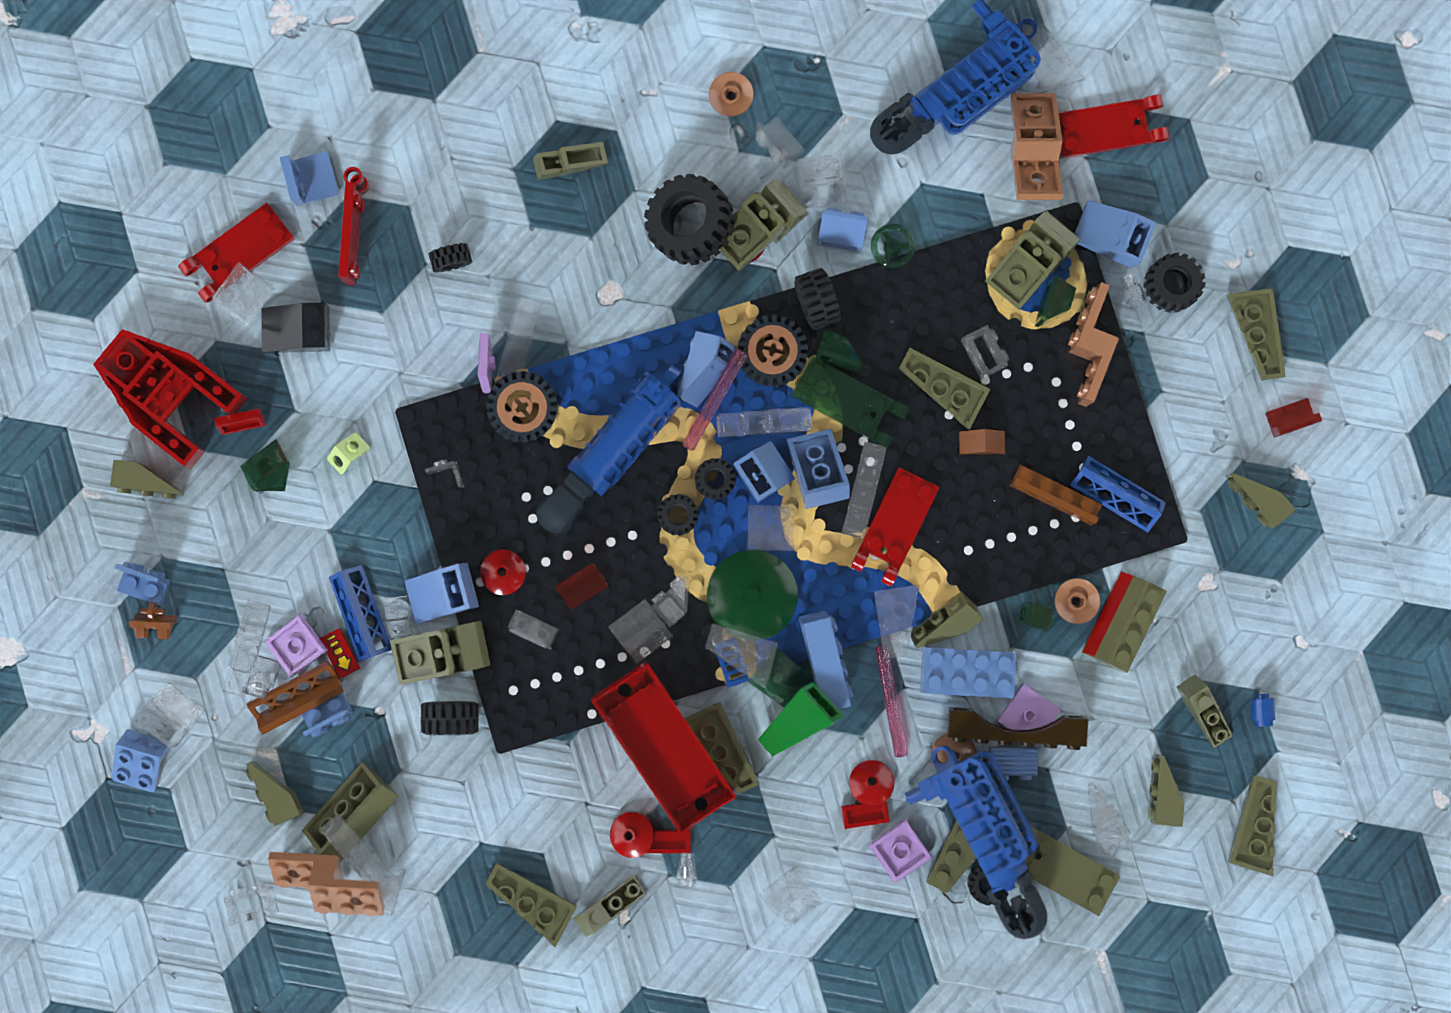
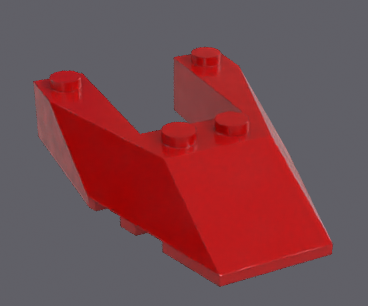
M121 329L93 363L106 386L113 393L120 408L127 415L131 425L181 465L192 469L205 451L167 421L194 387L230 415L237 413L248 400L247 397L190 353Z

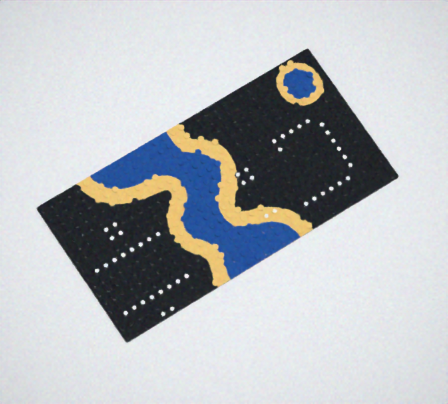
M1078 202L1048 210L1056 219L1075 233L1083 213ZM1041 212L830 276L829 278L839 303L841 319L839 322L816 330L809 326L794 287L521 370L533 372L543 377L551 385L557 399V414L552 427L546 434L534 441L514 442L496 432L487 416L486 404L489 393L482 391L480 383L397 408L395 414L441 568L468 563L479 607L459 612L455 615L458 625L477 621L482 623L490 666L474 669L472 672L497 753H506L605 722L592 703L591 698L644 662L648 663L672 701L726 685L727 683L714 644L734 637L723 631L714 621L708 607L707 588L716 567L724 559L740 551L760 550L778 557L792 572L798 590L796 610L790 622L783 630L772 637L758 641L735 638L748 677H752L809 659L799 621L800 616L824 610L828 616L832 615L837 627V633H834V637H837L843 649L920 625L960 592L979 607L1187 542L1186 531L1108 292L1094 328L1118 337L1119 340L1095 401L1087 407L1078 404V390L1081 384L1087 381L1088 377L1085 376L1088 365L1093 362L1070 353L1071 346L1068 345L1072 333H1075L1079 327L1076 321L1080 312H1083L1087 307L1084 301L1088 292L1093 287H1097L1101 282L1105 283L1096 252L1077 244L1058 268L1046 278L1025 305L1018 310L986 283L985 280L1013 248V245L1021 235L1030 229L1034 221L1043 213ZM772 315H777L780 318L782 316L786 317L787 320L795 322V325L801 328L803 335L806 337L808 356L805 367L801 374L795 380L788 382L787 385L765 387L763 384H757L754 380L747 377L739 363L738 342L740 341L741 334L749 324L751 325L757 318L758 320L762 319V316L772 317ZM696 331L720 336L737 347L731 370L698 407H694L680 399L681 405L619 481L611 489H608L603 496L594 491L589 500L584 501V506L572 521V525L567 532L556 534L542 527L536 515L538 505L545 501L560 485H564V480L571 473L567 466L575 456L581 453L586 447L585 444L589 443L596 435V431L600 430L606 423L607 418L616 411L620 402L626 399L630 394V390L643 376L645 371L660 380L672 365L677 367L682 374L670 388V391L677 396V386L682 380L684 363L688 359L691 350L690 342L695 336ZM772 337L761 340L756 348V355L762 363L766 362L763 357V349L768 350L764 348V344L768 340L773 339ZM784 340L779 341L783 346V353L777 352L776 347L773 346L771 350H768L770 356H773L774 353L782 354L781 359L773 363L774 366L783 364L789 356V347ZM909 348L990 389L969 430L899 370ZM503 376L492 379V387ZM525 390L515 391L508 396L506 409L508 411L512 410V403L515 399L518 403L516 409L518 411L523 410L526 417L513 416V420L520 423L529 422L538 414L539 404L534 402L532 404V411L529 414L526 410L528 403H522L518 397H531L532 394ZM831 429L849 482L850 498L806 509L800 493L787 439ZM980 429L1005 431V454L959 455V432ZM771 441L796 479L757 504L733 467V463ZM1087 456H1090L1163 500L1166 504L1162 515L1147 533L1103 505L1096 516L1098 517L1096 524L1089 525L1009 485L1019 465H1022L1086 496L1070 486V484L1081 470ZM720 458L723 461H727L734 469L736 476L735 486L731 493L723 499L712 500L705 498L696 488L695 473L699 465L705 460ZM902 468L940 488L899 570L895 582L890 587L881 582L889 566L888 563L869 554L861 572L850 566L897 469ZM717 470L709 472L706 477L707 484L713 488L720 487L724 482L723 474ZM1082 476L1079 480V483L1084 486H1093L1092 481L1085 476ZM1106 489L1099 490L1100 495L1104 498L1112 497L1110 491ZM670 495H686L697 506L698 522L694 529L687 534L681 536L671 535L664 531L659 524L657 515L659 505ZM1118 502L1122 509H1132L1128 502ZM675 506L670 510L669 518L673 523L680 524L686 520L687 512L683 507ZM1146 513L1138 514L1139 519L1147 524L1152 518ZM882 547L881 553L885 554L887 549ZM497 550H510L516 553L523 560L526 568V577L522 586L517 591L508 595H499L489 591L483 584L480 575L484 559L490 553ZM500 568L498 574L505 576L506 569ZM733 645L720 649L721 654L734 650ZM733 654L723 658V660L727 662L736 659L737 656ZM739 662L727 666V671L740 667ZM742 671L729 675L730 680L743 676ZM627 683L621 684L618 688L619 694L622 696L628 695L631 692V686Z

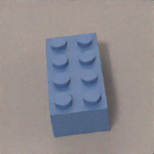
M825 610L800 616L799 621L814 683L838 709L850 707V699H853L851 686L844 678L848 677L846 665L839 658V655H842L843 652L840 641H838L837 637H834V633H837L835 620L832 618V615L828 616Z
M922 647L920 693L1014 698L1016 652Z

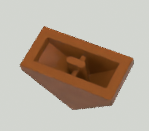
M980 429L959 432V455L1005 454V431Z

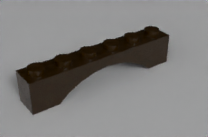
M949 707L947 735L954 742H966V739H975V743L988 744L989 740L998 741L1000 745H1012V742H1021V746L1034 747L1035 743L1044 744L1045 748H1058V745H1066L1067 749L1081 750V747H1087L1089 719L1086 716L1062 715L1055 721L1041 727L1015 730L990 723L971 708Z

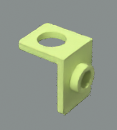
M353 433L334 446L327 460L342 475L346 472L351 462L369 451L370 446L357 433ZM335 455L341 458L343 466L337 463Z

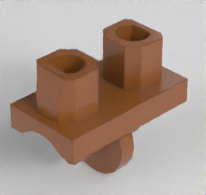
M150 602L148 608H141V614L136 613L134 615V619L129 621V627L134 628L136 638H148L150 636V628L157 629V638L169 639L172 635L173 626L177 622V615H165V609H158L157 602Z

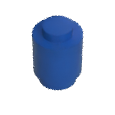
M1255 694V699H1251L1252 721H1255L1256 727L1274 726L1273 720H1276L1274 698H1269V694Z

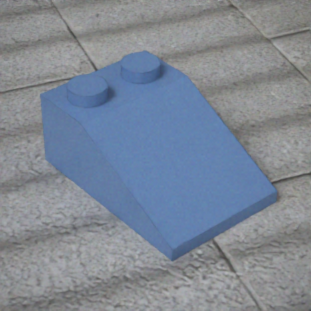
M831 429L787 439L800 493L806 509L850 498L849 482Z

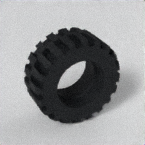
M686 174L685 178L682 175L674 176L673 181L668 179L663 182L664 186L654 191L656 194L654 198H649L647 205L650 207L649 210H645L644 217L648 220L644 225L645 230L649 232L647 235L649 240L670 260L677 261L683 265L687 263L698 265L699 260L705 263L711 260L710 256L713 254L715 256L721 253L719 249L722 246H727L729 243L727 237L728 235L732 236L734 230L731 224L735 223V216L731 213L733 212V207L728 201V197L712 181L701 175L696 177L694 174ZM692 203H704L706 216L702 226L692 235L676 237L673 226L679 211Z

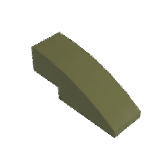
M603 142L561 147L557 151L537 153L533 158L538 180L573 174L608 164Z

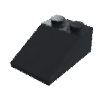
M325 302L297 303L261 308L262 353L330 351V309Z

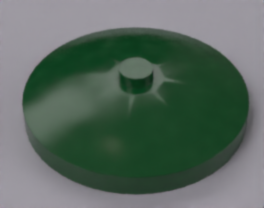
M760 550L740 551L724 559L711 575L707 588L709 611L717 625L729 635L747 641L767 639L783 630L793 617L798 601L797 585L790 569L778 557Z

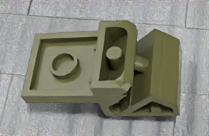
M776 179L767 184L761 193H753L741 204L742 207L734 214L735 223L731 224V227L734 228L733 234L727 237L729 243L726 247L722 246L720 250L736 269L741 271L772 241L778 243L809 212L779 179Z
M1045 210L1034 221L1030 229L1021 235L1013 245V248L985 282L1020 310L1081 239Z
M481 621L390 641L399 685L490 666Z

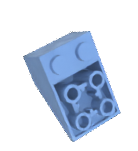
M1088 200L1074 234L1081 239L1078 243L1079 245L1131 269L1141 264L1156 222L1137 213Z
M696 331L695 336L690 342L691 350L688 359L684 363L682 380L677 386V397L694 407H698L731 370L737 351L736 346L720 336Z
M468 563L455 564L404 581L416 625L479 607Z

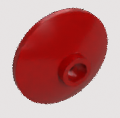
M497 550L490 553L484 559L480 575L483 584L489 591L499 595H508L517 591L522 586L526 577V568L523 560L516 553L510 550ZM500 568L506 569L505 576L498 574Z
M863 761L850 774V791L854 798L862 804L869 806L880 805L890 798L894 790L895 781L893 773L888 766L880 761ZM875 778L877 783L873 786L869 785L868 779Z
M627 812L621 814L614 820L611 826V844L624 857H640L647 853L653 844V826L640 813ZM628 831L633 834L631 840L626 837Z

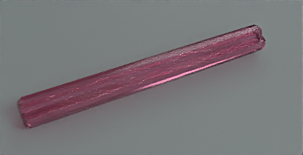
M736 349L683 442V446L688 450L693 451L722 402L747 357L744 351Z
M887 645L875 647V654L894 756L897 758L905 757L908 752Z

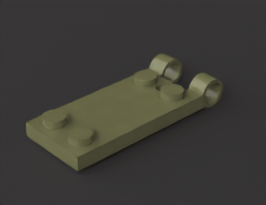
M1030 826L1037 839L1038 847L1025 860L1028 867L1025 872H1028L1034 881L1100 916L1121 876ZM1036 853H1040L1039 859H1035Z

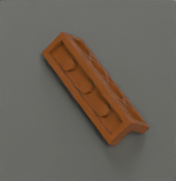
M1019 465L1009 486L1089 525L1096 524L1098 520L1096 516L1102 504Z
M326 661L246 704L257 721L258 730L264 735L340 695L344 690L341 679H339L329 661ZM325 670H328L331 675L325 679L317 678L318 674ZM302 682L310 683L309 687L305 690L297 689V686ZM282 693L290 694L289 698L284 701L276 700L277 696ZM261 704L269 705V708L261 713L255 708Z

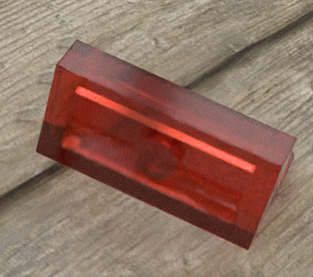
M1308 398L1265 413L1274 438L1322 421L1320 413H1313Z
M592 563L556 585L555 588L559 595L562 596L568 608L572 610L608 588V584L596 564Z

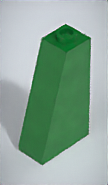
M812 682L798 691L758 738V741L765 750L774 756L842 719L844 715L818 686Z

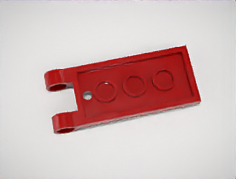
M1151 95L1142 99L1058 113L1062 135L1060 158L1064 159L1169 140L1168 127H1160L1148 131L1145 111L1157 110L1164 106L1162 95ZM1134 120H1139L1140 124L1136 125Z
M349 167L344 172L345 193L338 277L347 285H356V279L360 277V266L357 265L361 212L364 213L365 200L362 199V194L369 190V182L357 167ZM351 172H358L359 174L354 175L349 182L348 175ZM363 180H365L364 188L356 190V187L360 186Z
M266 202L194 256L183 260L178 265V268L187 277L203 266L214 282L204 286L198 292V295L204 303H209L295 240V238ZM214 265L218 266L216 271L212 269Z
M898 468L850 567L861 572L870 554L889 564L881 582L892 587L940 487L902 468ZM882 547L887 549L885 554L881 553Z

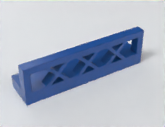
M1087 456L1081 470L1070 484L1073 488L1147 533L1162 515L1166 504L1163 500L1090 456ZM1082 476H1085L1092 481L1093 486H1084L1079 483V480ZM1106 489L1110 491L1112 497L1104 498L1100 495L1099 490ZM1126 501L1131 505L1132 509L1124 510L1119 506L1118 502ZM1146 513L1152 518L1147 524L1139 519L1138 514Z
M362 565L331 575L329 580L359 662L391 651L388 635ZM357 572L359 578L358 586L351 582L349 574ZM359 594L366 597L367 604L365 607L359 604ZM367 615L374 619L375 624L373 628L366 623ZM375 636L381 639L384 648L376 650L373 643Z

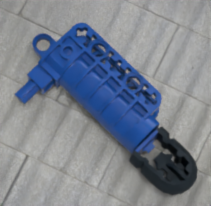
M977 0L972 5V8L983 20L980 27L987 35L986 41L916 95L906 93L899 99V102L893 103L873 120L870 127V138L875 147L885 154H899L920 140L922 134L925 135L933 130L939 123L949 134L957 135L1010 96L1011 93L1027 83L1033 77L1035 70L1041 62L1039 53L1029 42L1037 33L1038 26L1033 19L1025 18L1015 25L1012 21L1007 20L999 9L993 12L984 0ZM1024 24L1030 25L1033 28V33L1024 35L1021 32V26ZM1034 57V62L1032 63L1029 58ZM907 106H910L913 110L911 113L916 120L919 118L922 121L909 134L908 127L911 123L905 116L902 118L895 117V123L889 126L892 118L904 112ZM959 112L962 113L963 120L960 119L961 115L958 114ZM952 123L953 125L958 126L959 129H957L956 127L950 128V124ZM903 132L902 137L899 140L898 135Z
M672 365L660 380L645 371L643 376L630 390V394L626 399L620 402L616 411L607 418L608 420L601 429L596 431L597 433L591 441L585 444L586 447L570 462L567 468L571 473L564 480V485H560L537 507L536 515L538 522L544 529L556 534L567 532L572 525V521L584 506V501L589 500L594 491L603 496L608 489H611L681 405V400L670 391L671 386L682 374L677 367Z
M941 745L937 747L931 754V759L937 773L920 781L918 787L905 792L906 801L912 805L923 799H926L928 802L938 796L940 800L946 798L991 886L987 894L991 902L996 903L994 908L1003 926L1015 938L1029 939L1038 936L1043 932L1047 924V910L1037 888L1031 885L1032 879L1029 873L1025 872L1028 869L1025 860L1036 851L1038 842L995 757L991 752L983 750L958 761L949 746ZM939 750H944L948 754L947 762L939 761L937 757ZM981 755L983 758H988L987 766L981 760ZM992 776H995L999 779V788H997ZM1004 789L1005 792H1003L1001 796L999 791ZM1004 799H1005V800H1007V799L1010 800V803L1008 804V807H1007V805H1006ZM1013 818H1017L1020 820V829H1018ZM1025 840H1026L1027 842H1028V841H1031L1032 845L1029 847L1030 850L1027 848L1028 846H1027ZM1017 883L1025 899L1018 895L1010 899V906L1007 896L1003 893L1002 889L1008 892L1015 889L1014 884Z

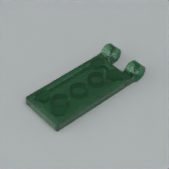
M812 357L791 395L792 398L886 449H889L894 438L876 429L883 415L888 411L901 419H905L910 410L904 404L890 399L815 357ZM875 412L876 418H871L870 413Z

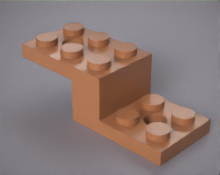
M1011 93L1010 104L1014 128L1011 158L1016 199L1062 200L1063 189L1059 167L1062 135L1056 93ZM1030 111H1037L1039 114H1033ZM1033 179H1040L1042 182H1036Z
M1102 282L1088 292L1084 301L1087 307L1083 312H1080L1076 321L1079 327L1075 333H1072L1068 345L1071 346L1070 353L1093 362L1088 365L1085 376L1088 377L1087 381L1081 384L1077 393V397H1079L1078 404L1085 407L1095 401L1119 340L1118 337L1094 328L1110 285Z
M269 853L268 862L275 886L309 889L315 912L323 914L342 913L344 915L364 914L366 916H383L385 906L380 882L345 880L339 855Z

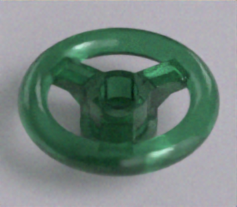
M884 225L872 237V255L878 263L885 267L898 268L904 266L912 259L915 253V239L912 233L902 225ZM889 231L901 232L906 236L908 242H899L893 239ZM881 235L885 239L883 257L879 254L877 247ZM889 244H895L897 249L891 250ZM901 249H908L907 254L901 260L889 261L891 257L898 256Z

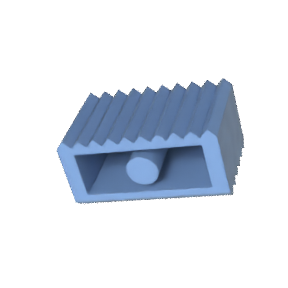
M989 747V752L995 757L1006 780H1009V776H1018V780H1032V776H1038V749L1036 747Z

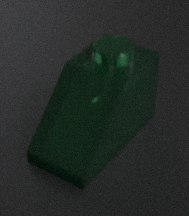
M1032 602L1022 603L1017 625L1047 631L1048 627H1052L1054 615L1051 614L1052 609Z

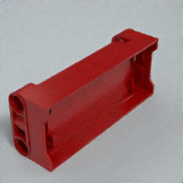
M647 662L642 663L591 698L592 703L680 835L721 806L736 798V795ZM623 683L631 686V692L626 696H622L618 692L619 686ZM698 798H704L707 801L703 809L695 808V801Z

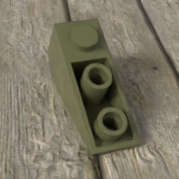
M113 460L110 487L117 488L118 493L131 494V490L140 491L139 495L153 497L154 493H162V498L176 499V495L184 496L183 491L145 465L138 462Z
M1235 473L1226 476L1229 481V487L1234 492L1240 493L1244 498L1242 501L1245 506L1257 513V519L1264 527L1268 526L1270 529L1278 526L1296 510L1286 497L1277 490Z
M960 592L938 611H935L921 625L915 627L910 633V637L916 648L924 647L966 634L981 622L983 617L978 607Z
M1194 675L1176 686L1185 705L1213 748L1233 737L1209 687L1200 678Z
M1156 754L1155 759L1151 763L1154 782L1150 783L1149 788L1150 796H1152V805L1148 806V818L1155 825L1183 827V799L1165 757Z
M255 761L246 764L248 768L246 769V774L251 782L254 781L257 790H255L256 796L261 803L264 802L267 809L265 815L270 823L277 826L304 813L292 789Z
M632 875L573 917L585 937L596 933L646 895V892L636 877Z

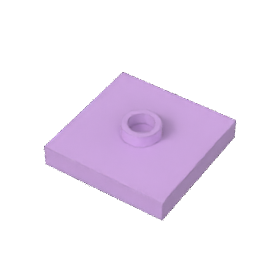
M480 333L478 377L482 391L489 393L492 389V370H495V356H493L489 334Z
M302 614L297 615L264 641L290 678L295 677L328 651Z
M1022 684L997 721L1009 729H1033L1053 722L1061 710L1031 688Z
M904 819L868 844L894 883L932 858L907 819Z

